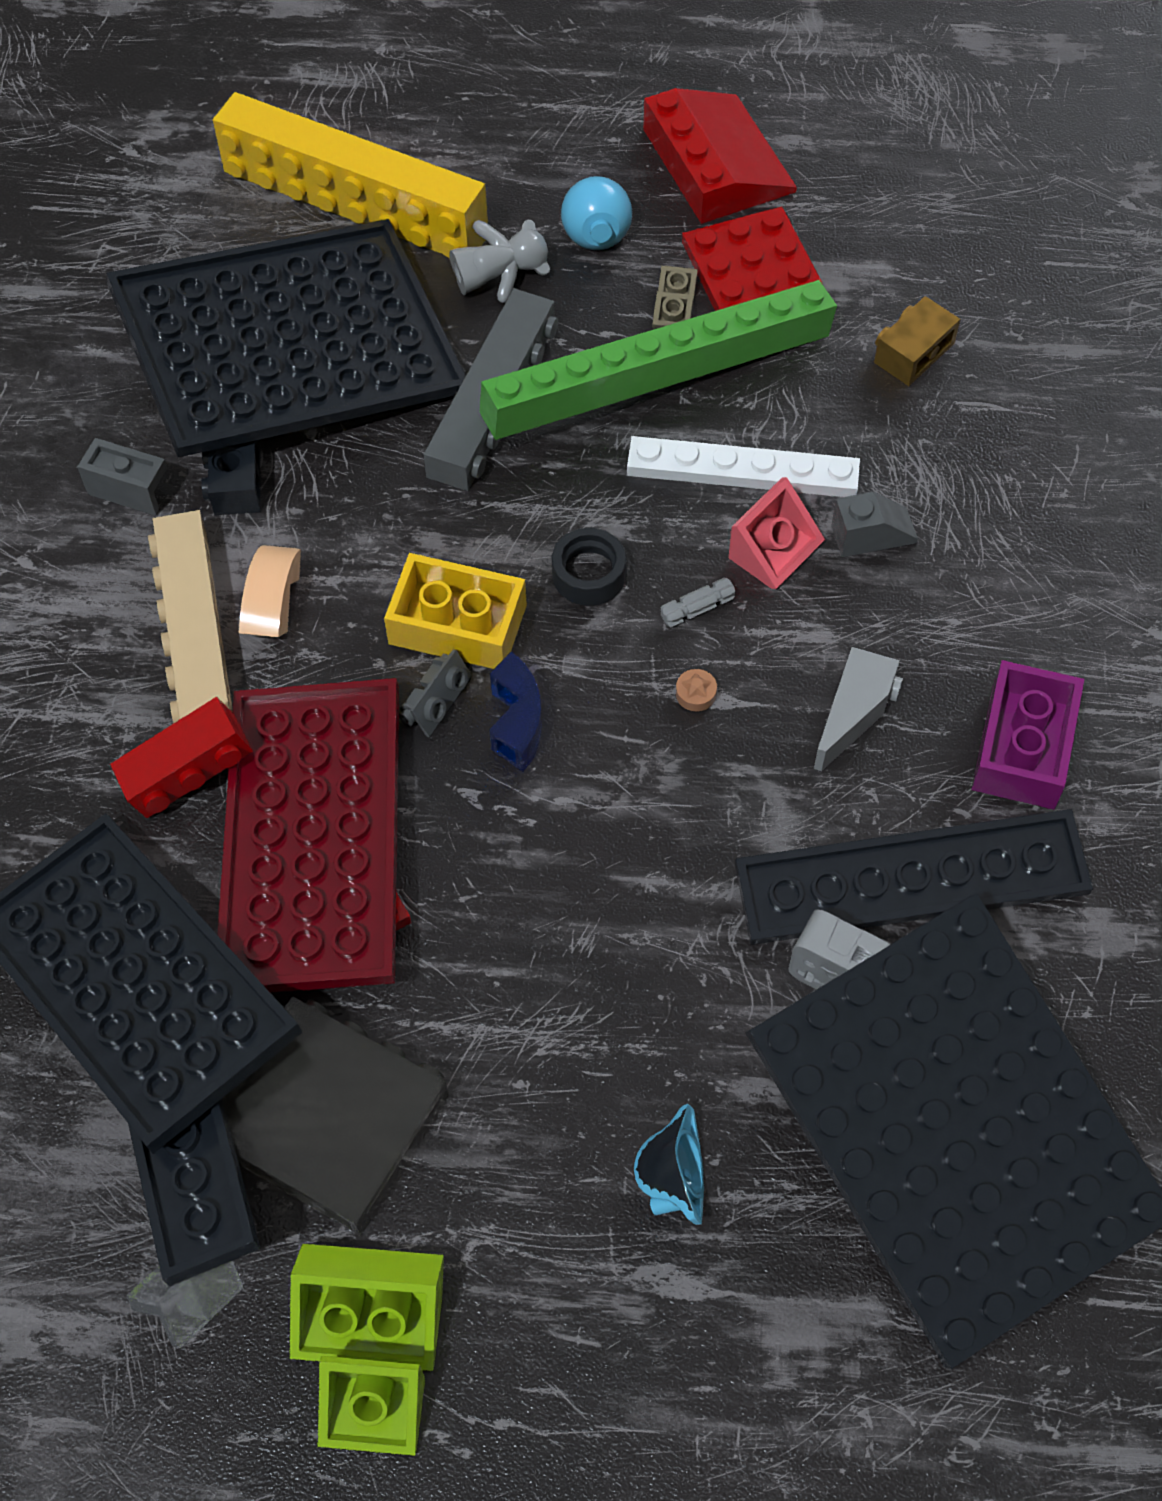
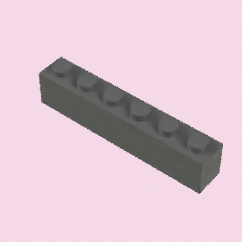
M513 288L423 454L426 478L469 491L475 478H481L486 466V456L490 449H496L500 439H494L479 413L481 381L541 363L545 344L548 338H554L558 329L559 319L555 317L554 300Z

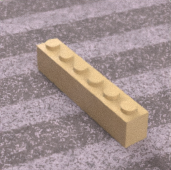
M196 510L153 518L155 534L148 535L152 558H158L159 566L152 567L156 589L157 591L162 590L163 599L157 600V609L161 623H167L168 632L161 633V640L165 656H171L172 666L165 667L170 691H176L177 700L170 702L173 723L216 696L232 712L233 708L207 532L201 512Z

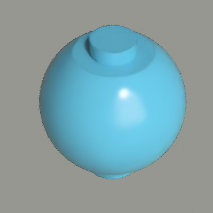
M599 176L588 177L577 182L567 192L561 208L562 224L568 236L577 245L589 250L608 249L619 243L630 228L632 222L631 201L626 191L615 181Z

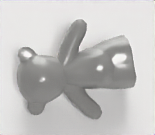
M477 220L473 223L475 233L488 241L490 245L456 248L449 252L452 269L463 295L480 288L488 281L501 275V282L497 292V299L501 303H505L510 296L518 269L525 271L535 270L541 276H545L550 270V266L547 263V243L544 237L536 230L535 223L532 220L524 221L521 231L512 236L510 240L486 222Z

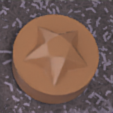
M692 669L684 672L678 678L676 698L685 709L703 711L708 709L716 699L717 683L714 677L707 671Z

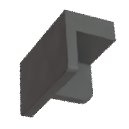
M94 438L77 466L87 493L103 500L156 515L159 506L154 491L168 469L165 459Z

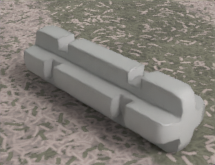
M722 578L713 582V587L711 588L709 585H706L680 597V602L678 603L676 600L668 602L661 606L662 619L668 627H673L684 622L683 617L691 619L717 607L716 602L724 604L735 597L733 584L728 578Z

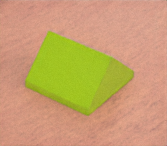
M321 1356L319 1362L318 1447L415 1456L425 1385V1376L420 1364Z

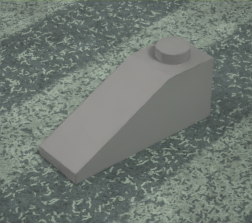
M854 647L851 648L817 750L814 769L824 770L884 715L888 700L896 702L903 678L896 676L900 660Z

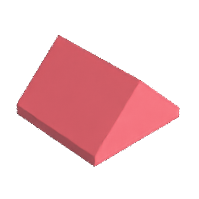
M782 477L731 529L729 559L771 589H777L825 540L787 477Z

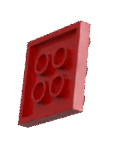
M782 206L682 233V244L694 269H697V275L715 311L820 280L822 283Z

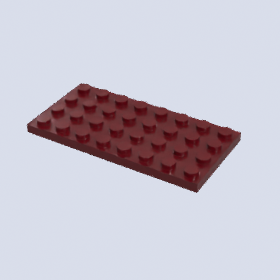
M397 678L234 691L232 713L237 718L253 752L243 757L236 765L229 767L217 935L269 992L395 984L399 685Z

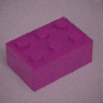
M1001 660L992 687L971 790L1055 810L1066 783L1084 679Z

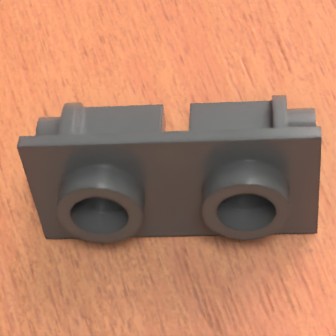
M453 649L449 655L442 654L441 657H435L432 665L420 680L421 685L425 689L415 688L406 702L400 706L401 713L399 719L409 726L417 722L427 737L431 736L472 677L457 650Z

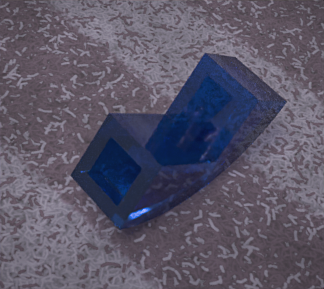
M510 652L490 673L492 694L510 707L490 729L491 750L524 772L533 760L541 739V699L536 680L531 671L518 656Z

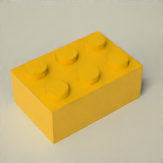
M409 553L384 617L388 644L440 657L442 654L449 655L455 649L463 662L504 671L527 606L525 579Z

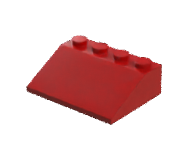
M675 88L644 98L643 130L701 224L796 192L797 187L736 94Z

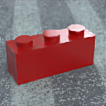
M216 696L110 765L127 802L144 817L149 818L155 813L165 810L169 804L188 792L200 788L207 780L224 769L236 765L253 750L235 715Z

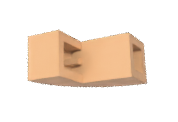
M262 545L257 549L251 561L244 586L239 620L240 634L280 637L288 632L290 584L299 580L301 549Z

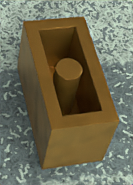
M924 296L915 306H908L892 327L887 326L879 333L875 341L877 349L874 363L910 386L955 344L960 318Z

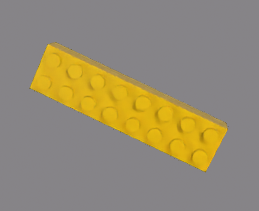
M237 92L232 94L212 119L224 172L229 173L233 177L253 182L265 189H271L294 200L306 202L326 212H332L348 218L358 224L389 219L398 238L412 242L416 246L441 253L450 258L449 252L452 249L479 247L485 241L473 229V223L477 220L488 224L485 183Z

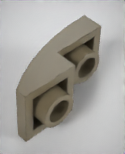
M661 266L652 328H661L691 319L697 282V269Z

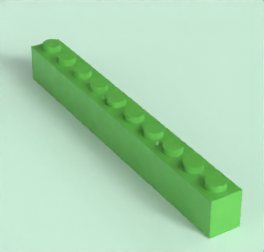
M820 280L484 380L481 381L479 413L494 439L504 438L828 337L837 305Z

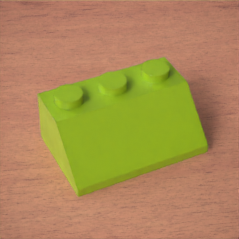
M302 1244L291 1272L290 1359L320 1361L321 1356L420 1364L422 1370L433 1371L442 1304L444 1255Z

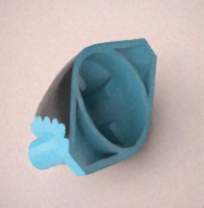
M689 1104L680 1107L674 1118L664 1129L648 1138L641 1146L634 1162V1175L639 1188L651 1197L650 1206L654 1215L681 1210L689 1221L698 1225L702 1224L703 1164L695 1111Z

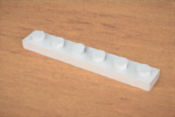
M631 436L627 476L770 490L782 477H787L796 493L848 497L857 495L860 458Z

